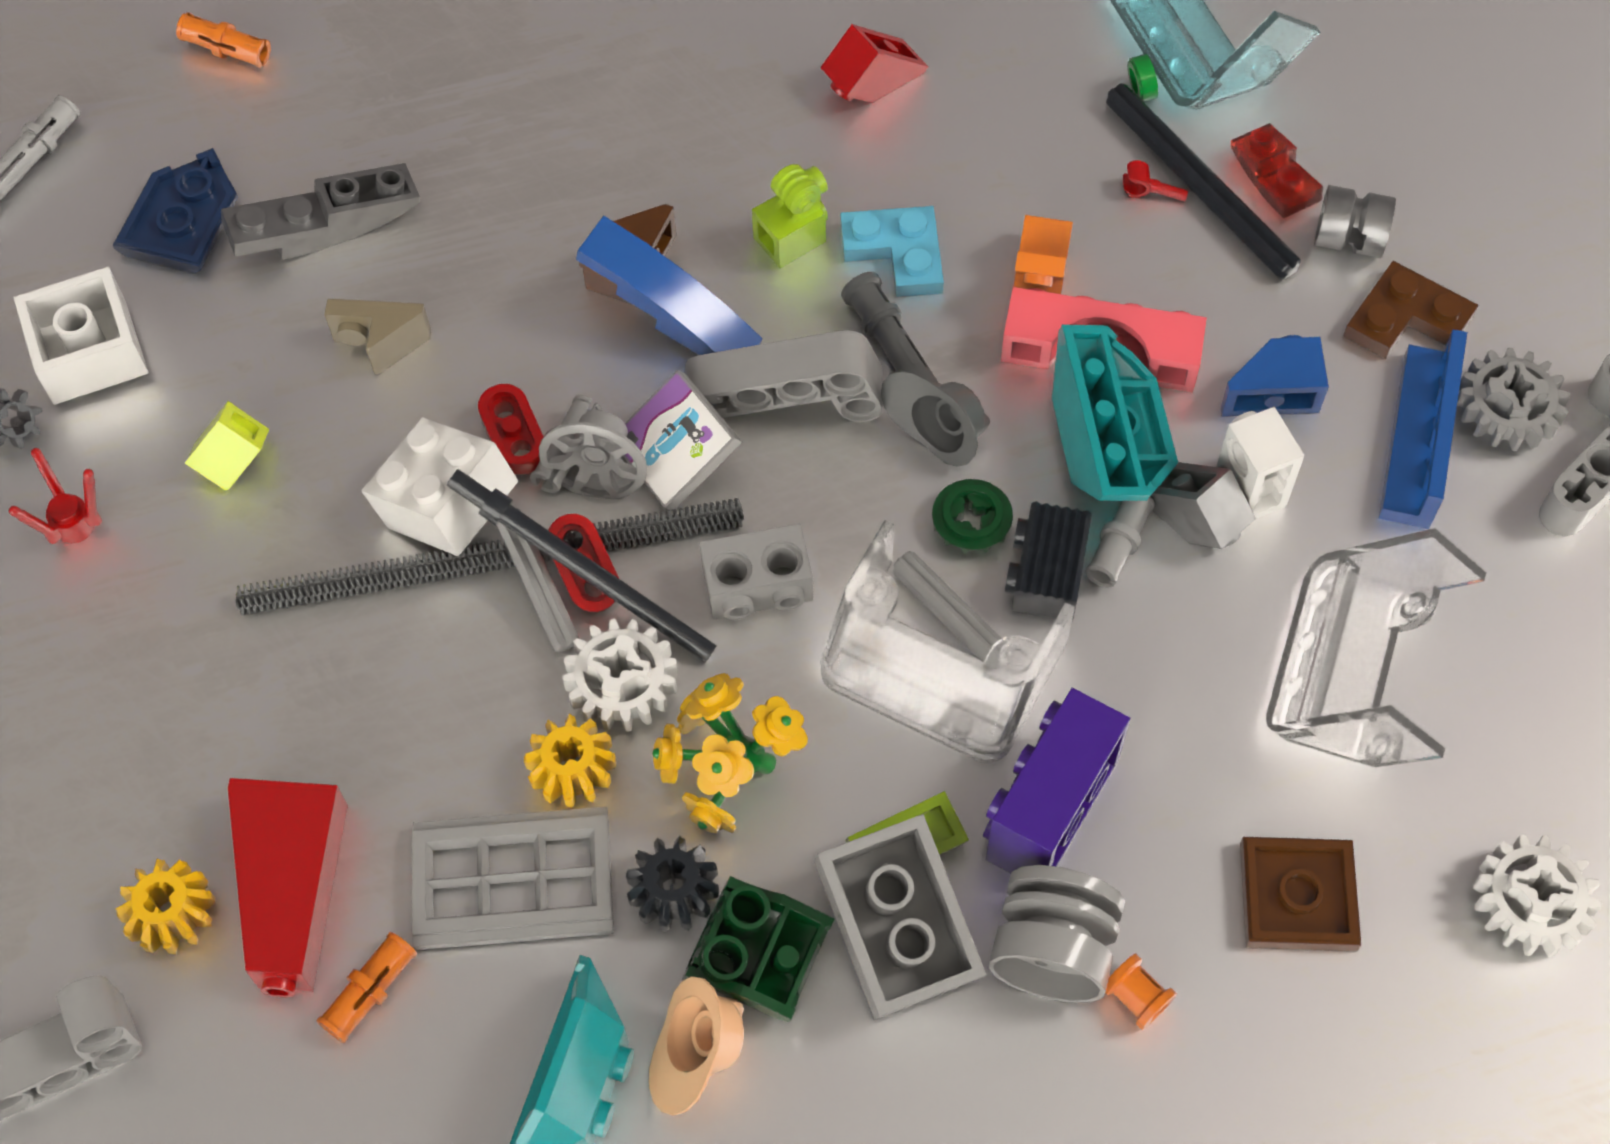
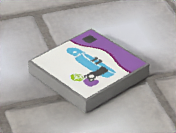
M679 370L625 423L628 429L627 438L634 442L641 450L646 460L647 476L644 483L662 506L670 511L676 509L742 443L740 438L689 377ZM628 453L625 454L623 457L626 461L636 468L632 457Z

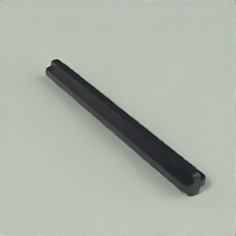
M1120 83L1108 92L1107 105L1279 279L1286 280L1298 271L1301 259L1126 84Z

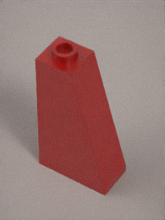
M230 778L228 797L245 971L257 987L261 988V992L269 996L290 998L295 996V991L314 992L348 805L337 785Z

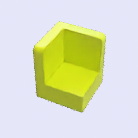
M227 401L197 439L185 464L222 489L228 490L259 453L269 429Z

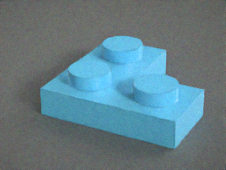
M934 206L840 213L844 262L891 258L896 297L943 294L944 280Z

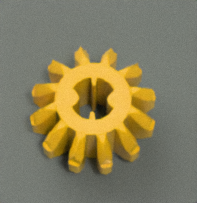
M569 713L565 720V726L559 728L556 723L548 719L545 724L548 735L531 734L530 744L533 751L525 753L524 756L526 769L532 771L528 776L531 787L535 790L543 789L544 799L550 804L563 795L565 805L572 809L576 803V796L581 794L584 795L586 800L593 803L596 799L593 786L609 788L611 777L607 771L615 769L617 766L615 753L609 751L612 747L611 737L606 732L597 733V724L591 718L580 727H577L575 717Z
M157 858L153 873L147 874L142 869L135 868L134 875L138 883L136 886H120V894L127 902L115 908L117 917L122 923H126L123 927L125 936L131 942L140 941V946L146 952L152 954L162 945L168 954L176 955L179 940L185 939L191 945H197L198 937L194 930L196 927H212V918L205 911L216 905L214 895L210 890H206L208 880L200 871L191 872L192 869L188 863L180 859L169 868L164 860ZM170 901L171 907L163 912L160 908Z

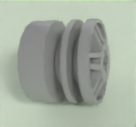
M1033 865L1022 866L1012 871L1007 889L1009 896L1005 898L1002 914L1008 922L998 926L989 962V970L996 978L1009 986L1039 997L1072 1003L1094 1002L1102 999L1106 992L1113 955L1106 946L1116 942L1120 928L1117 922L1121 920L1125 905V899L1121 893L1105 881L1086 873L1063 867Z

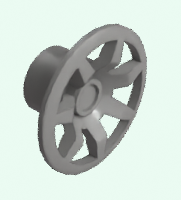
M590 411L582 415L579 422L565 423L554 427L545 434L539 446L541 465L547 469H553L550 475L552 479L557 469L567 470L574 465L580 468L574 482L565 477L561 484L564 488L577 494L595 498L619 499L636 492L643 485L647 476L645 457L634 442L627 438V426L619 417L606 411ZM575 433L574 439L564 436ZM553 443L566 454L550 457L549 446ZM628 453L635 462L636 468L624 463L621 457ZM613 470L619 477L633 479V481L619 488L613 476ZM592 474H598L600 484L605 490H596L585 487Z

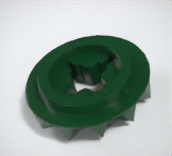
M964 479L948 485L936 497L932 508L934 531H937L943 538L945 546L952 544L961 548L964 554H967L970 550L980 549L987 553L991 546L998 542H1004L1007 533L1012 527L1013 510L1008 497L997 486L979 479ZM965 503L975 516L983 515L980 519L979 530H976V527H972L969 521L961 522L964 519Z

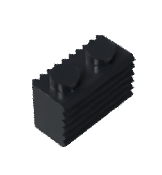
M1035 501L1031 503L1029 518H1018L1013 548L1022 549L1020 563L1010 562L1005 585V592L1014 594L1012 611L1073 622L1092 518L1090 511H1081L1078 508L1072 510L1069 507L1061 508L1058 505L1051 506L1048 503L1040 504Z

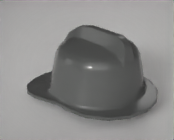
M905 370L890 373L882 383L881 397L884 408L890 418L903 431L927 447L946 464L958 467L970 463L976 455L978 447L977 438L988 428L991 422L984 413L980 400L971 389L964 384L956 382L936 385L916 372Z

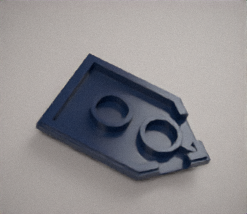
M213 148L197 154V160L175 169L167 166L150 175L113 243L115 250L128 258L193 274L201 271L223 228L221 209L234 207L238 199V195Z

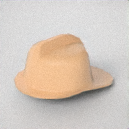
M695 976L687 978L673 992L666 1020L654 1048L649 1067V1089L654 1104L661 1112L674 1116L687 1112L699 1100L709 1077L716 1072L731 1067L739 1058L743 1047V1004L732 998L717 996L714 987L703 978Z

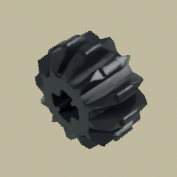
M681 836L675 840L673 848L666 849L665 843L657 838L654 841L655 854L651 855L645 851L638 850L635 858L640 868L629 869L626 873L627 883L633 887L627 893L630 906L641 907L639 917L645 924L659 916L660 930L666 933L671 928L672 921L680 919L683 929L689 931L692 928L690 914L694 913L699 917L708 918L711 911L707 900L719 897V885L713 882L715 877L718 876L717 865L714 862H704L706 850L701 844L687 852L686 841ZM676 878L681 879L683 886L674 890L673 884H675ZM671 879L670 890H665L663 883Z

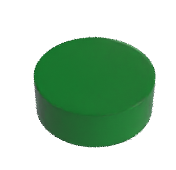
M1142 54L1130 58L1127 63V71L1132 91L1143 102L1158 98L1157 78L1149 56Z

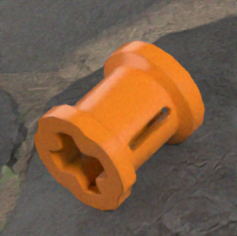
M1135 953L1123 962L1109 977L1105 994L1107 996L1114 994L1137 1017L1136 1025L1141 1030H1144L1165 1011L1176 998L1177 993L1172 988L1164 989L1141 966L1142 958Z

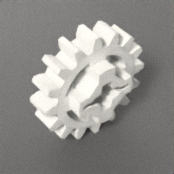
M610 619L609 631L603 633L595 625L589 627L592 639L586 642L583 639L576 638L573 644L578 656L567 655L564 658L566 671L569 673L563 675L562 678L565 691L571 692L568 695L573 710L583 707L582 714L585 722L590 718L594 721L600 716L605 731H609L612 728L614 721H622L625 731H631L632 719L638 717L646 725L651 724L650 710L654 707L659 711L665 712L668 709V704L664 694H676L677 691L676 680L673 676L678 674L676 658H669L672 655L670 643L668 640L657 643V630L654 627H650L643 634L639 633L637 620L634 619L629 622L626 629H619L616 619ZM639 652L646 655L655 668L650 666V661L641 660L638 656ZM586 681L591 682L592 688L602 691L601 698L588 688Z
M1522 834L1514 842L1513 847L1505 841L1499 843L1493 852L1494 856L1487 855L1479 869L1483 874H1480L1475 880L1473 889L1485 895L1481 896L1474 906L1476 911L1490 912L1492 918L1485 925L1487 931L1501 928L1506 932L1502 945L1508 947L1517 939L1523 942L1524 955L1531 956L1538 946L1542 945L1547 956L1553 957L1562 948V944L1569 950L1575 948L1582 940L1581 935L1586 936L1595 927L1596 922L1591 916H1594L1601 909L1602 901L1589 895L1599 887L1600 883L1598 879L1584 878L1582 872L1589 865L1586 859L1573 863L1568 858L1572 846L1566 843L1558 851L1551 849L1550 838L1547 835H1543L1536 846H1532L1526 834ZM1527 864V869L1524 872L1513 870L1510 874L1505 873L1514 866ZM1563 916L1569 917L1563 924L1547 927L1550 919L1561 920Z

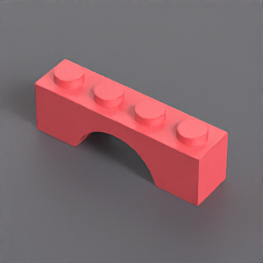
M1013 287L1003 335L1000 362L1049 369L1056 360L1058 332L1062 324L1109 326L1118 336L1116 340L1132 351L1157 378L1159 387L1193 393L1201 363L1207 317L1191 315L1184 311L1170 312L1144 308L1134 303L1119 304L1100 301L1088 296L1074 297L1049 293L1038 288L1024 289Z

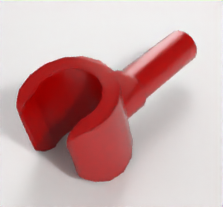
M1135 160L1127 164L1128 174H1123V187L1129 197L1140 198L1150 192L1186 201L1188 190L1151 179L1149 166L1144 161Z

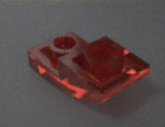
M1271 123L1231 140V149L1243 170L1265 200L1282 218H1286L1322 201L1323 186L1296 162L1297 147Z

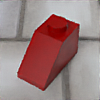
M851 24L820 68L832 80L830 84L832 90L847 101L858 99L873 103L923 75L929 66L903 39Z

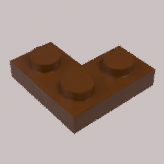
M1393 260L1346 326L1343 337L1384 359L1388 357L1408 326L1446 346L1452 330L1464 331L1474 317L1479 305Z

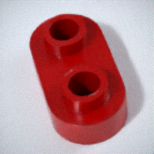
M497 384L488 388L479 398L478 411L489 441L496 444L514 474L523 475L535 471L540 462L539 446L544 436L524 392L511 384ZM503 412L512 413L505 418L498 417ZM520 450L529 451V453L525 455L515 456V454Z
M566 514L560 516L551 524L548 530L562 540L571 531L580 533L583 537V544L577 550L619 578L594 524L588 518L579 514ZM554 560L570 597L579 608L587 612L597 613L603 612L614 605L616 601L604 593L597 597L589 596L585 591L586 581Z

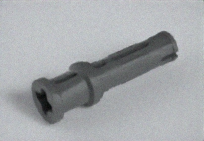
M865 272L850 280L842 289L841 297L845 304L853 306L862 320L860 324L862 331L870 338H876L895 370L916 372L934 384L941 385L900 323L902 319L901 310L897 304L890 303L882 291V281L879 275L875 272Z

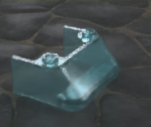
M1110 0L1143 54L1149 56L1156 75L1172 100L1179 106L1193 110L1201 109L1269 85L1321 33L1315 25L1274 10L1235 50L1203 0Z

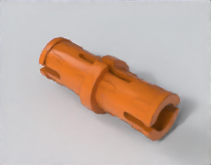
M189 12L183 13L177 23L176 35L179 40L210 49L216 57L224 59L230 56L253 64L258 68L264 67L269 59L271 52L269 40L237 31L236 27L231 23L223 21L217 24L194 16Z
M389 932L386 939L360 970L353 969L346 977L350 983L316 1022L338 1041L345 1043L348 1040V1036L375 1003L381 1006L388 998L385 991L411 959L417 956V952L401 937L393 932Z

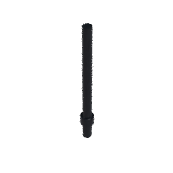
M457 469L446 486L480 508L478 514L495 526L499 522L705 663L717 647L713 642L512 506L513 499L497 488L490 491L460 469Z

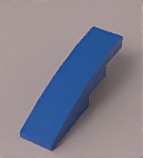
M604 215L577 251V261L618 285L617 296L656 318L655 329L698 355L760 345L763 338L689 273Z

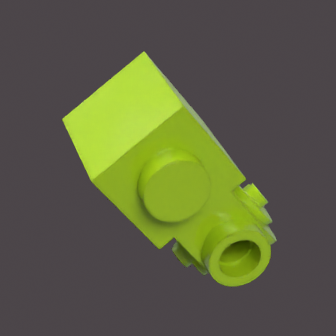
M791 164L781 169L774 176L770 185L776 196L752 209L753 238L780 269L826 242L828 214L821 201V194L828 190V185L824 175L816 166L803 169L798 164Z

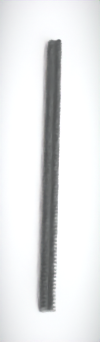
M734 498V502L732 499H728V504L726 500H722V506L719 501H716V507L713 502H710V509L708 504L704 503L703 508L701 504H698L697 510L694 505L691 506V511L689 507H685V513L682 508H679V514L676 509H672V514L670 510H666V516L663 511H660V518L658 513L654 512V519L651 513H647L648 520L645 514H641V520L636 515L635 522L633 517L630 516L629 523L624 517L623 524L620 519H616V525L614 520H610V527L607 521H604V528L601 522H598V529L595 523L593 524L605 549L607 545L610 551L613 548V544L615 549H618L619 542L621 548H625V541L627 546L631 547V540L634 546H637L638 540L640 545H643L644 538L646 544H649L650 537L652 542L655 543L656 536L659 542H661L662 535L666 541L670 534L672 540L675 538V532L677 538H681V531L683 536L687 537V530L690 536H693V529L696 535H699V528H701L702 534H705L706 527L709 533L712 532V526L714 531L717 532L718 525L721 531H723L724 524H726L728 530L730 529V523H732L733 528H736L737 521L739 527H742L744 515L740 500ZM573 531V533H567L563 541L575 549H579L583 544V537L580 533ZM497 540V546L494 541H491V548L488 542H485V549H483L481 543H478L479 550H477L475 544H472L471 551L468 545L466 552L463 551L459 557L448 552L445 555L444 551L440 550L441 556L438 555L437 551H434V558L431 552H428V559L422 553V560H420L418 554H415V561L412 555H409V562H407L405 556H402L403 563L397 557L396 564H394L391 558L390 565H388L385 559L383 560V567L380 561H377V568L374 562H371V569H369L367 563H364L365 570L362 569L361 564H358V571L352 565V572L346 566V573H343L340 567L339 574H337L334 568L333 575L330 574L329 570H326V577H324L323 571H320V578L314 572V579L311 578L310 573H307V580L301 574V581L298 580L297 575H294L295 582H292L289 576L288 583H286L283 577L282 584H279L278 579H275V586H273L271 580H269V587L266 586L265 581H262L263 588H260L259 583L256 582V589H254L252 583H250V590H247L246 585L243 584L244 591H241L239 585H237L235 601L237 610H240L241 615H246V613L252 614L253 611L258 613L259 610L264 612L266 609L267 611L272 610V608L276 610L278 607L282 609L285 605L287 608L291 607V605L297 606L298 603L303 605L304 601L306 604H309L310 601L315 603L317 599L318 602L323 601V599L327 601L329 598L333 600L336 598V595L337 598H341L342 595L344 597H348L349 594L354 596L355 592L357 595H360L361 592L366 594L368 590L369 593H372L374 588L378 592L380 589L382 591L386 590L387 587L392 589L393 585L395 588H398L399 585L405 587L406 583L407 586H411L412 581L414 585H417L418 579L420 584H423L425 580L429 583L431 578L433 582L437 581V576L440 581L443 580L444 576L445 579H449L450 575L452 578H455L456 573L458 577H461L463 573L464 576H467L469 571L473 575L475 569L477 574L481 573V567L483 573L487 572L488 568L490 572L493 571L494 566L496 571L499 570L500 564L502 569H506L507 565L508 568H512L514 561L505 542L502 545L501 540ZM539 549L543 560L545 556L546 562L550 561V556Z

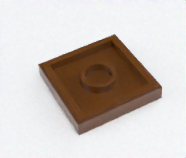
M1242 837L1240 855L1246 948L1330 951L1359 950L1361 947L1353 840Z

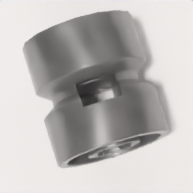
M1328 185L1321 207L1314 245L1339 251L1346 245H1351L1355 254L1381 259L1392 226L1396 198L1369 192L1362 199L1357 197L1354 189Z

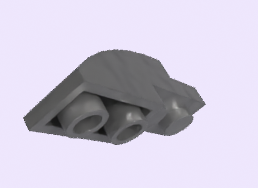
M406 163L314 179V192L221 209V218L235 257L278 249L281 259L285 260L314 253L373 231L420 203V196Z

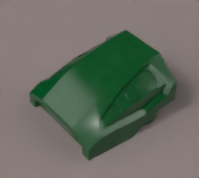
M730 876L707 920L688 962L682 981L692 976L706 979L714 987L715 991L721 992L773 1018L790 1022L806 980L835 918L785 894L756 887Z

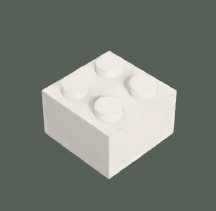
M109 266L13 297L35 374L54 405L149 374L126 300Z
M422 417L361 492L388 529L459 557L487 520L478 514L480 508L446 486L455 471L460 469L490 491L497 488L505 495L510 493L518 483V479L494 442Z

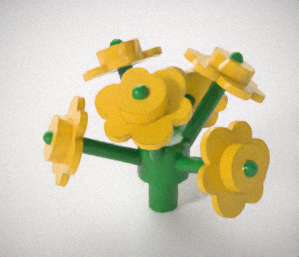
M721 673L704 680L684 699L680 706V714L677 717L679 726L675 727L674 724L667 723L664 727L663 737L656 739L652 753L654 767L660 770L662 783L675 784L682 761H692L693 768L700 772L697 777L698 788L704 794H714L710 801L707 798H699L685 792L682 800L687 804V810L691 812L689 815L690 820L701 830L714 834L722 829L733 833L737 828L734 824L736 822L735 818L720 808L726 797L737 795L740 788L739 784L749 782L757 771L763 774H770L775 769L776 758L773 754L765 752L764 747L771 746L774 753L782 757L790 753L791 750H802L808 742L807 734L801 727L804 724L803 715L798 710H792L787 701L779 696H773L766 701L765 705H758L753 709L752 716L757 722L752 729L754 739L746 736L730 711L740 704L742 696L739 691L742 690L744 684L740 678L735 677L731 679L726 673ZM719 715L721 716L727 728L717 719ZM706 723L716 733L704 740L702 750L682 749L680 743L681 734H688L697 725L702 726Z

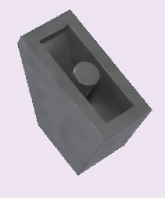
M1178 462L1173 471L1150 496L1155 503L1153 512L1191 544L1223 549L1235 543L1240 538L1241 532L1256 519L1231 469Z

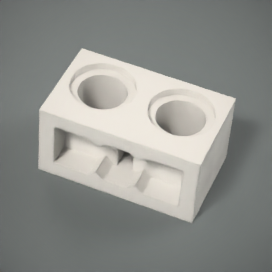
M1272 407L1259 413L1254 411L1243 413L1228 425L1216 467L1232 470L1255 517L1259 518L1287 506L1305 455L1276 408Z

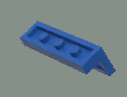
M1453 329L1443 351L1408 345L1404 355L1378 519L1429 529L1444 500L1468 332Z

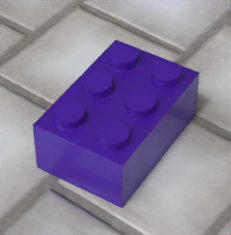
M1073 687L1062 704L1054 700L1040 723L1039 729L1043 732L1036 747L1028 743L1017 759L1013 769L1016 777L1010 790L1007 791L1004 788H1000L988 808L986 817L990 820L983 833V838L989 840L985 860L1010 874L1022 866L1046 865L1057 867L1119 761L1131 718Z

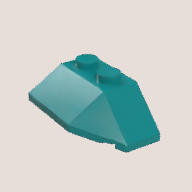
M1062 324L1058 332L1052 402L1071 483L1099 501H1147L1178 464L1157 378L1132 351L1116 340L1118 336L1109 326Z
M583 955L578 957L572 978L510 1144H594L596 1136L604 1138L609 1130L615 1110V1104L609 1102L616 1081L625 1082L632 1065L634 1049L628 1047L629 1040L625 1027L589 957Z

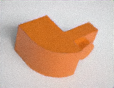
M1025 215L1020 249L1017 253L1013 287L1024 289L1038 288L1049 293L1061 294L1073 222Z

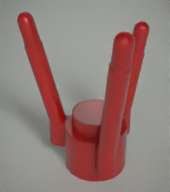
M33 448L31 455L53 494V498L48 503L46 509L48 524L17 506H11L8 510L9 514L42 533L50 544H55L59 540L73 544L87 539L92 534L94 527L102 523V518L97 512L94 472L92 469H85L83 472V501L77 495L65 493L41 450Z

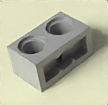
M801 524L699 542L702 569L713 619L725 617L730 620L746 618L756 611L772 608L791 610L801 606L804 602L813 601V575ZM781 567L793 570L792 573L787 575H777L772 571ZM728 577L743 579V581L735 585L722 583Z

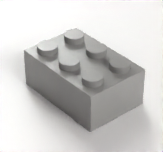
M923 814L817 854L814 861L874 1020L977 981L987 975Z

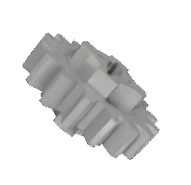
M1507 348L1503 358H1500L1495 351L1490 350L1487 352L1484 361L1475 358L1468 371L1464 372L1461 378L1457 406L1465 408L1461 421L1462 423L1475 422L1477 427L1473 435L1477 438L1485 433L1492 436L1491 446L1495 448L1502 440L1509 441L1512 451H1518L1524 440L1532 449L1537 448L1543 437L1548 440L1554 437L1568 414L1569 410L1565 406L1570 398V392L1559 390L1565 380L1563 375L1550 376L1548 371L1552 363L1549 361L1543 362L1540 365L1533 363L1534 353L1528 351L1524 358L1521 359L1516 357L1513 348Z

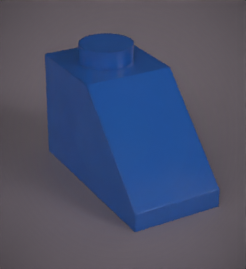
M1288 335L1282 338H1271L1228 381L1220 408L1221 417L1239 416L1249 411L1259 413L1272 407L1276 408L1279 415L1320 413L1329 388L1321 337Z

